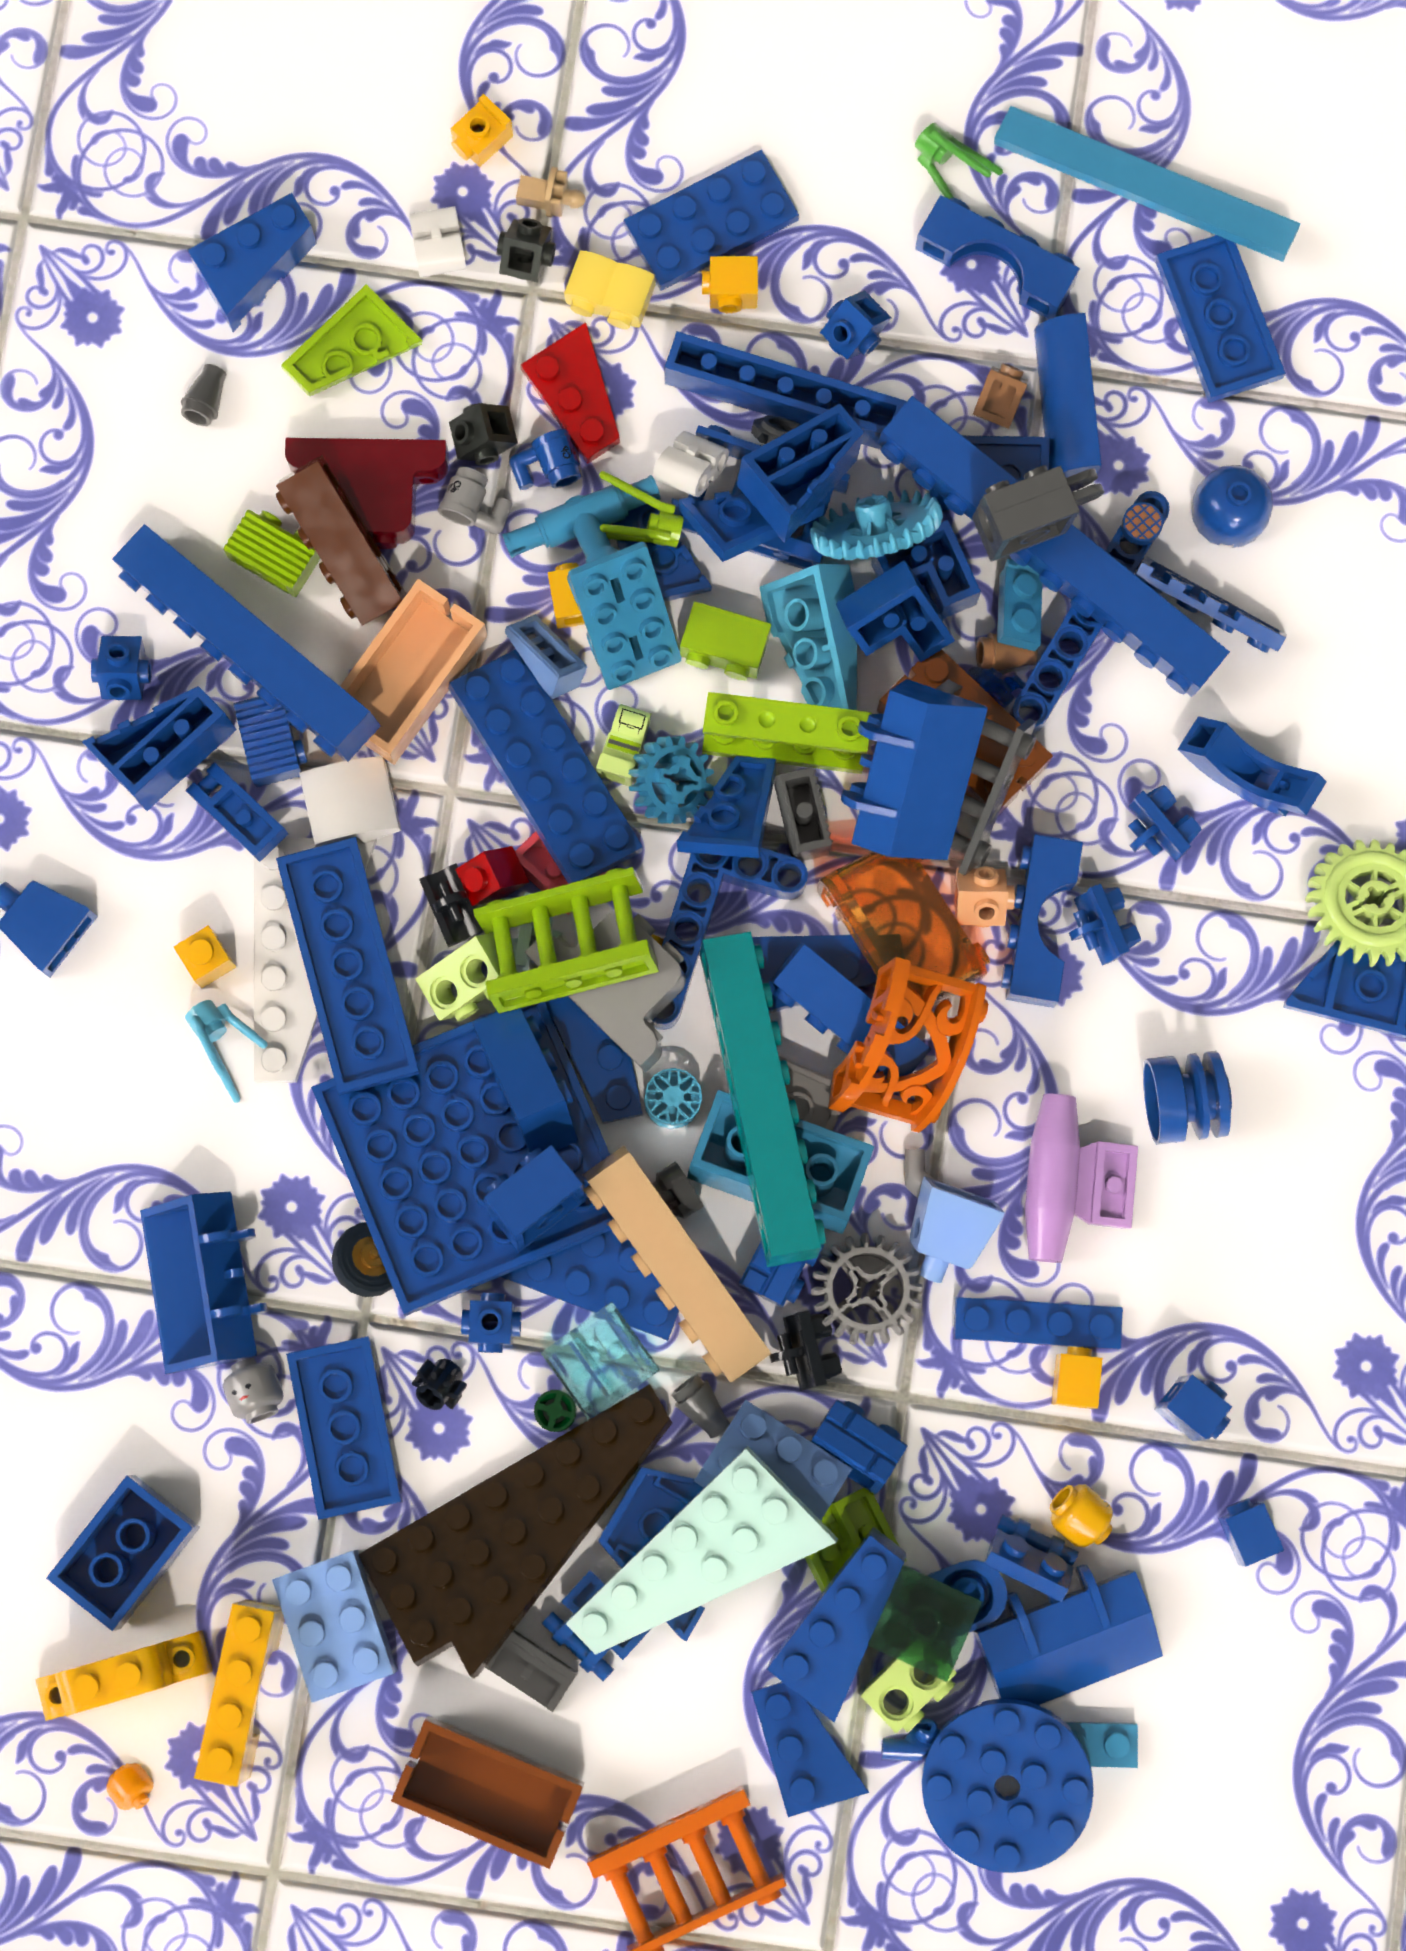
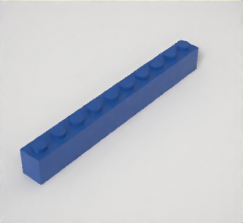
M914 396L909 398L882 430L877 442L881 446L882 454L888 460L897 465L902 463L913 472L912 477L919 485L927 490L933 488L945 498L944 503L951 511L960 516L965 514L971 520H973L972 517L979 505V501L986 494L985 490L988 487L1004 480H1008L1010 485L1019 482ZM1073 524L1066 534L1009 555L1017 564L1024 567L1028 565L1039 574V580L1048 589L1054 592L1060 591L1071 600V606L1079 614L1087 618L1091 616L1103 625V632L1111 640L1117 643L1124 642L1134 650V657L1142 665L1149 669L1155 667L1167 677L1165 679L1166 683L1180 694L1184 695L1187 693L1193 697L1230 653L1228 649Z

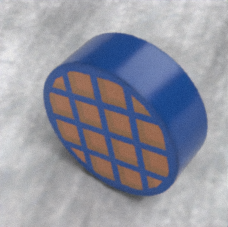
M1139 502L1130 506L1121 521V530L1124 537L1136 545H1148L1154 542L1163 528L1161 512L1157 507L1146 502Z

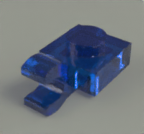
M972 666L967 672L1004 709L1015 698L1011 692L1017 688L1023 689L1026 686L1024 681L1014 671L1002 675L994 668L984 669Z

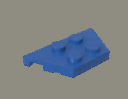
M1336 940L1283 1004L1285 1009L1406 1039V961L1402 962L1400 956L1395 952V960L1388 967L1381 954L1375 966L1370 967L1368 954L1364 953L1360 960L1354 964L1353 949L1349 948L1342 956H1338L1337 952L1341 942Z

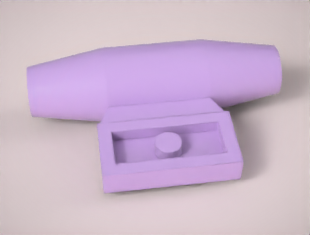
M1043 1094L1030 1143L1025 1200L1029 1260L1062 1263L1074 1215L1087 1223V1225L1120 1229L1132 1228L1138 1146L1097 1141L1080 1148L1077 1102L1074 1096Z

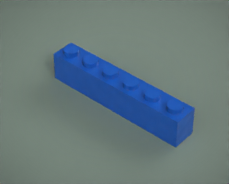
M676 331L664 367L666 385L768 416L790 419L800 424L841 404L864 431L861 444L881 450V446L877 442L882 430L907 402L896 397Z

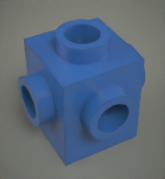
M864 290L845 298V300L838 301L826 314V318L829 321L820 333L829 341V346L835 353L849 360L860 354L864 356L869 355L881 342L882 339L878 335L892 317Z
M101 636L98 658H92L91 680L92 683H98L101 699L142 700L144 683H151L152 678L151 660L146 659L142 636Z
M480 1293V1300H470V1310H462L461 1334L468 1335V1343L471 1345H478V1352L503 1353V1346H513V1337L521 1336L522 1312L515 1311V1304L513 1302L505 1301V1294ZM488 1314H494L498 1318V1325L493 1330H486L482 1324L483 1318Z

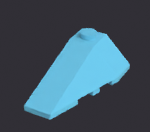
M816 564L760 586L766 621L772 624L771 634L773 637H779L787 653L784 659L789 669L794 668L803 684L801 693L806 703L857 710V643L847 630L836 606L837 602L855 592L849 564Z

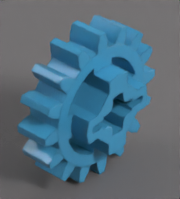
M670 736L657 737V742H647L644 744L646 754L634 755L633 758L639 764L638 769L629 770L628 774L636 777V783L629 786V791L639 793L640 797L636 799L634 804L636 807L647 806L645 811L646 818L658 817V823L671 824L672 822L673 824L686 823V818H694L695 813L698 811L696 806H705L708 803L707 798L703 795L705 791H713L714 786L706 783V777L714 774V770L704 768L703 764L709 758L707 754L696 755L699 744L696 742L686 743L683 736L672 738Z

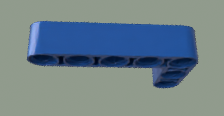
M761 847L759 858H753L760 863L761 870L756 875L749 876L743 874L738 866L742 860L749 857L722 855L721 860L717 863L709 864L704 862L698 853H691L662 944L663 946L666 942L670 943L684 957L681 963L687 970L685 973L686 984L684 989L671 1001L674 1006L673 1014L665 1019L655 1017L650 1023L654 1028L659 1030L670 1029L677 1024L681 1017L700 956L702 940L706 937L722 882L779 899L793 900L803 894L807 884L808 872L801 860ZM792 870L799 875L800 882L796 886L789 888L781 885L777 877L782 871ZM697 884L706 886L710 891L709 898L703 902L691 900L687 892L692 886ZM682 923H691L697 927L699 933L693 940L683 941L675 933L677 927Z

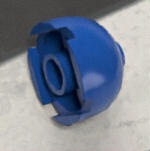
M1241 465L1223 466L1210 472L1198 485L1192 501V520L1198 532L1210 543L1242 547L1255 541L1267 527L1273 511L1272 492L1266 480L1255 470Z

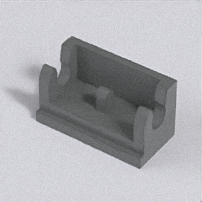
M513 1630L485 1667L551 1712H554L578 1674L577 1670L516 1630Z

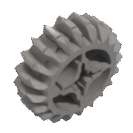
M863 1233L860 1238V1247H856L853 1238L848 1236L844 1239L848 1251L843 1253L838 1245L833 1244L830 1250L837 1259L833 1262L825 1256L820 1258L819 1263L827 1268L828 1271L827 1274L821 1271H814L812 1278L824 1282V1287L812 1288L811 1295H824L825 1301L816 1304L814 1310L815 1312H821L825 1309L829 1310L830 1315L822 1321L824 1326L830 1325L834 1320L840 1324L834 1332L835 1337L840 1338L845 1329L852 1331L849 1337L850 1344L855 1345L858 1341L859 1333L865 1334L866 1346L871 1347L874 1344L873 1333H879L880 1340L883 1344L890 1342L888 1328L891 1327L898 1336L905 1332L902 1325L898 1322L900 1318L910 1324L915 1321L914 1315L906 1311L908 1306L921 1308L922 1301L910 1297L911 1292H922L924 1285L910 1283V1278L918 1276L921 1271L918 1267L912 1268L909 1271L905 1269L904 1265L913 1258L910 1253L905 1254L900 1260L894 1255L899 1250L900 1243L894 1242L889 1251L882 1249L885 1243V1236L879 1235L875 1246H869L868 1233ZM859 1256H872L885 1261L889 1265L876 1274H868L861 1270L859 1266H856L851 1259ZM841 1267L847 1274L846 1276L851 1283L852 1290L850 1295L837 1305L833 1295V1281L838 1269ZM897 1275L901 1285V1297L899 1305L893 1313L883 1296V1288L890 1279ZM881 1276L884 1277L877 1284L878 1289L874 1291V1293L878 1294L875 1300L866 1296L863 1299L859 1298L852 1304L850 1303L858 1295L856 1291L861 1288L856 1286L859 1280H863L867 1284L871 1281L875 1282ZM865 1305L870 1307L876 1314L878 1313L883 1322L861 1324L849 1319L845 1315L854 1308Z

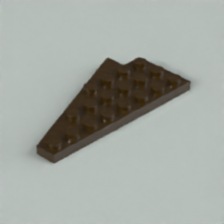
M650 1384L358 1554L413 1663L417 1667L454 1646L469 1676L474 1679L480 1675L672 1425L671 1419Z

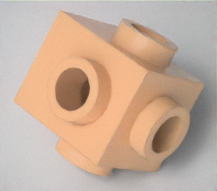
M984 866L977 869L973 868L969 873L963 875L958 872L959 868H956L954 892L956 925H975L983 928L1005 926L1007 910H1014L1015 888L1014 885H1007L1005 869Z

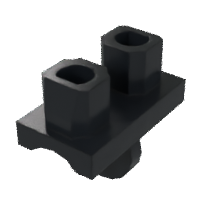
M457 863L419 879L448 948L484 933L474 916L473 909L476 907L471 905L467 892L464 890L455 870L458 868Z
M809 1310L783 1317L786 1333L777 1335L780 1352L769 1355L771 1363L783 1361L786 1376L797 1375L800 1391L827 1384L826 1380L842 1373L840 1359L836 1352L820 1355L816 1339L832 1336L831 1324L824 1326L822 1323L824 1318L829 1316L828 1314H810Z

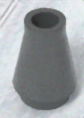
M206 364L201 374L181 399L182 409L180 413L187 421L206 427L211 424L212 420L218 418L223 384L227 376L222 368L213 364Z
M698 1374L687 1379L671 1394L676 1400L674 1406L702 1428L710 1438H714L730 1425L708 1380L703 1381Z

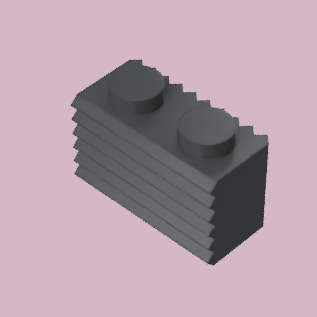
M812 767L775 776L774 781L790 854L801 861L827 856L833 844V840L830 839L831 832L828 831L829 824L826 823L828 817L825 816L824 801L821 800L822 793L819 792L820 785L817 784L818 778L815 776L816 770Z

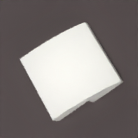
M382 756L352 759L349 762L341 761L299 773L316 847L353 837L359 838L363 843H367L401 831L386 762Z

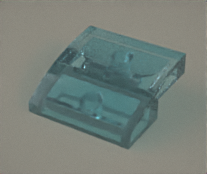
M610 1302L541 1352L544 1359L588 1420L606 1410L660 1371L658 1365L613 1302Z

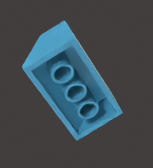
M717 1090L693 1155L687 1178L753 1202L731 1097L729 1093ZM799 1119V1124H794L797 1140L804 1139L807 1149L808 1163L803 1164L806 1179L812 1178L816 1189L817 1203L812 1204L815 1220L821 1219L824 1228L843 1235L874 1146Z

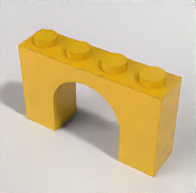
M247 1599L232 1603L194 1779L238 1787L251 1778L260 1734L253 1733L255 1711L268 1660L271 1654L279 1649L285 1621L281 1606Z

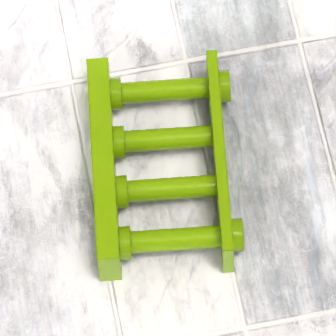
M708 692L703 725L704 740L702 754L735 758V756L776 759V764L862 774L863 766L859 762L861 755L868 753L869 739L858 732L860 721L867 722L868 716L872 712Z
M633 867L611 869L604 875L509 900H494L487 903L486 906L473 909L474 916L484 933H494L501 975L496 979L485 981L487 995L498 1013L659 972L656 956L648 940H637L629 896L644 892ZM613 901L621 944L615 948L597 951L589 907ZM573 911L581 954L576 958L557 962L549 918ZM533 922L540 965L538 968L517 972L510 928Z

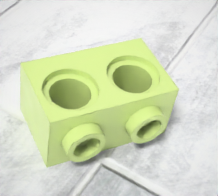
M494 933L475 936L415 978L439 1021L456 1018L458 1022L463 1021L479 1011L476 1004L485 998L490 1001L485 981L496 979L501 975ZM482 962L486 964L488 969L487 978L481 970ZM452 983L456 986L457 989L456 999L454 998L451 992Z
M917 1634L858 1694L896 1734L902 1728L909 1732L925 1716L921 1709L932 1698L939 1702L955 1686L951 1679L957 1672L920 1634ZM924 1659L932 1660L937 1668L936 1676L928 1683H920L914 1676L916 1664ZM895 1689L903 1691L907 1699L904 1709L898 1713L886 1711L883 1704L885 1695Z

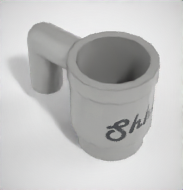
M459 467L456 475L451 477L443 500L438 507V512L444 518L464 526H476L492 534H499L505 526L513 503L505 498H498L492 515L480 511L486 495L485 487L488 478L474 469Z

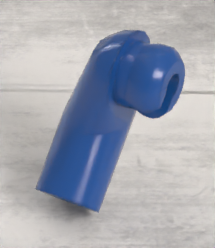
M924 1718L920 1720L904 1739L882 1738L881 1759L916 1762L922 1760L927 1755L931 1743L939 1732L937 1723L932 1719Z

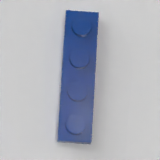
M956 1297L953 1339L1120 1350L1123 1307Z

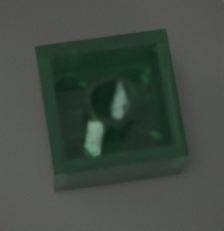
M903 1565L868 1646L948 1683L982 1605V1601Z

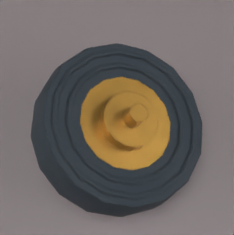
M358 1223L346 1229L335 1243L331 1257L333 1272L339 1283L351 1293L362 1297L381 1296L392 1290L393 1287L367 1223Z

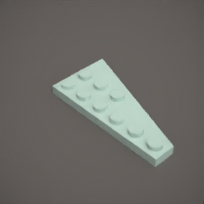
M747 1446L567 1621L566 1625L596 1655L836 1543L838 1538Z

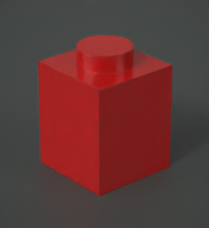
M513 846L483 851L455 869L472 906L501 900V898L507 897L529 883Z

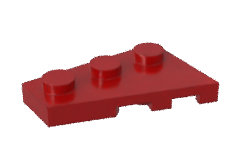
M586 322L520 364L521 371L561 428L568 430L571 442L587 464L620 443V436Z

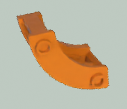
M897 956L878 970L873 998L865 1019L867 1023L872 1024L865 1041L856 1040L843 1062L833 1070L828 1109L843 1113L850 1107L909 1123L911 1124V1131L917 1133L924 1130L930 1123H935L940 1116L941 1109L960 1078L971 1051L978 1025L984 1021L987 1015L986 985L970 983L911 965L910 960ZM908 981L928 986L923 998L907 985ZM941 990L961 996L958 1013L954 1018L947 1017V1013L952 1007L949 999L940 1002L935 1011H932ZM900 1016L906 1017L908 1025L902 1029L895 1027ZM924 1025L932 1039L936 1060L919 1071L899 1077L896 1062L886 1049L889 1044H900L909 1041L919 1033ZM946 1036H951L949 1043L947 1041ZM879 1066L888 1067L886 1079L883 1071L875 1073ZM899 1091L900 1096L894 1095L893 1093ZM911 1096H915L914 1100L908 1098H910Z

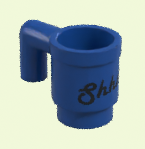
M557 429L539 436L531 443V447L512 455L509 460L510 467L521 491L534 486L527 466L539 461L546 479H549L552 488L556 489L571 485L582 477L578 468L580 463L567 429Z

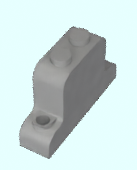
M613 911L593 928L597 951L615 948L621 944L615 911ZM637 914L633 918L637 940H648L656 956L659 972L568 995V997L646 1073L660 1059L662 1054L660 1041L664 1038L650 1023L684 989L686 976L679 965L684 960V957L670 943L666 942L663 946L658 944L651 937L655 929L640 914ZM560 935L557 938L553 937L557 962L573 959L581 954L579 943L572 947ZM535 941L525 953L539 966L540 958L537 941Z

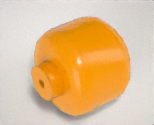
M125 1764L112 1773L108 1779L106 1789L108 1795L119 1809L126 1811L134 1807L138 1810L149 1802L150 1798L147 1794L152 1791L154 1782L139 1764Z

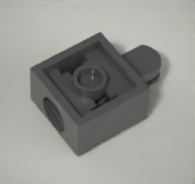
M1040 466L1024 474V480L1010 485L1008 480H1004L988 487L985 490L986 494L979 501L972 519L990 561L993 562L1066 534L1080 512L1078 506L1091 502L1104 494L1103 487L1099 483L1087 486L1098 478L1095 469L1091 468L1066 478L1061 466L1048 470L1047 466Z

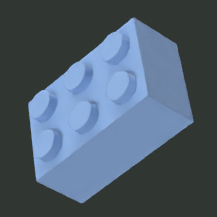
M358 1550L347 1552L272 1579L312 1703L392 1675L398 1671L363 1563L358 1555Z

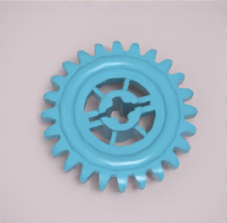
M906 490L902 491L899 502L894 501L891 491H888L887 497L873 493L872 496L863 499L857 497L854 507L855 511H850L846 503L843 502L841 506L843 516H839L830 508V520L824 515L819 517V523L817 521L813 522L810 536L814 549L826 557L838 560L842 558L844 560L877 558L884 556V554L897 553L900 549L911 548L913 543L919 544L923 542L926 537H930L939 528L943 513L938 500L935 497L931 498L929 493H926L922 499L920 492L917 490L911 502Z

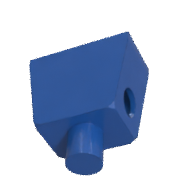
M34 880L26 886L22 893L7 882L0 885V908L6 912L0 920V930L38 970L51 978L96 920L97 916L86 906Z

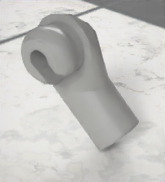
M905 1149V1186L918 1198L924 1176L935 1179L925 1172V1150Z

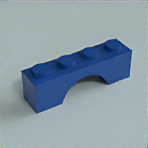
M942 195L937 199L921 227L915 250L948 267L972 255H987L999 259L1012 270L1018 281L1019 304L1046 319H1051L1058 315L1076 282L1080 270L1068 256L1061 253L1053 254L1041 248L1039 243L1032 237L1024 234L1018 236L1005 229V226L996 218L991 216L982 217L971 211L969 206L957 198L948 199Z
M1034 834L1030 846L1023 845L1019 869H1024L1026 872L1024 885H1016L1014 908L1020 909L1017 925L1010 924L1007 939V948L1013 949L1011 964H1004L1000 988L1007 989L1006 1000L1054 1008L1059 1002L1065 962L1052 954L1043 943L1038 928V916L1041 906L1046 900L1060 892L1072 890L1077 883L1083 842Z

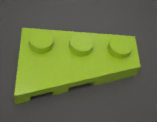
M365 284L281 364V369L311 397L422 345V339Z

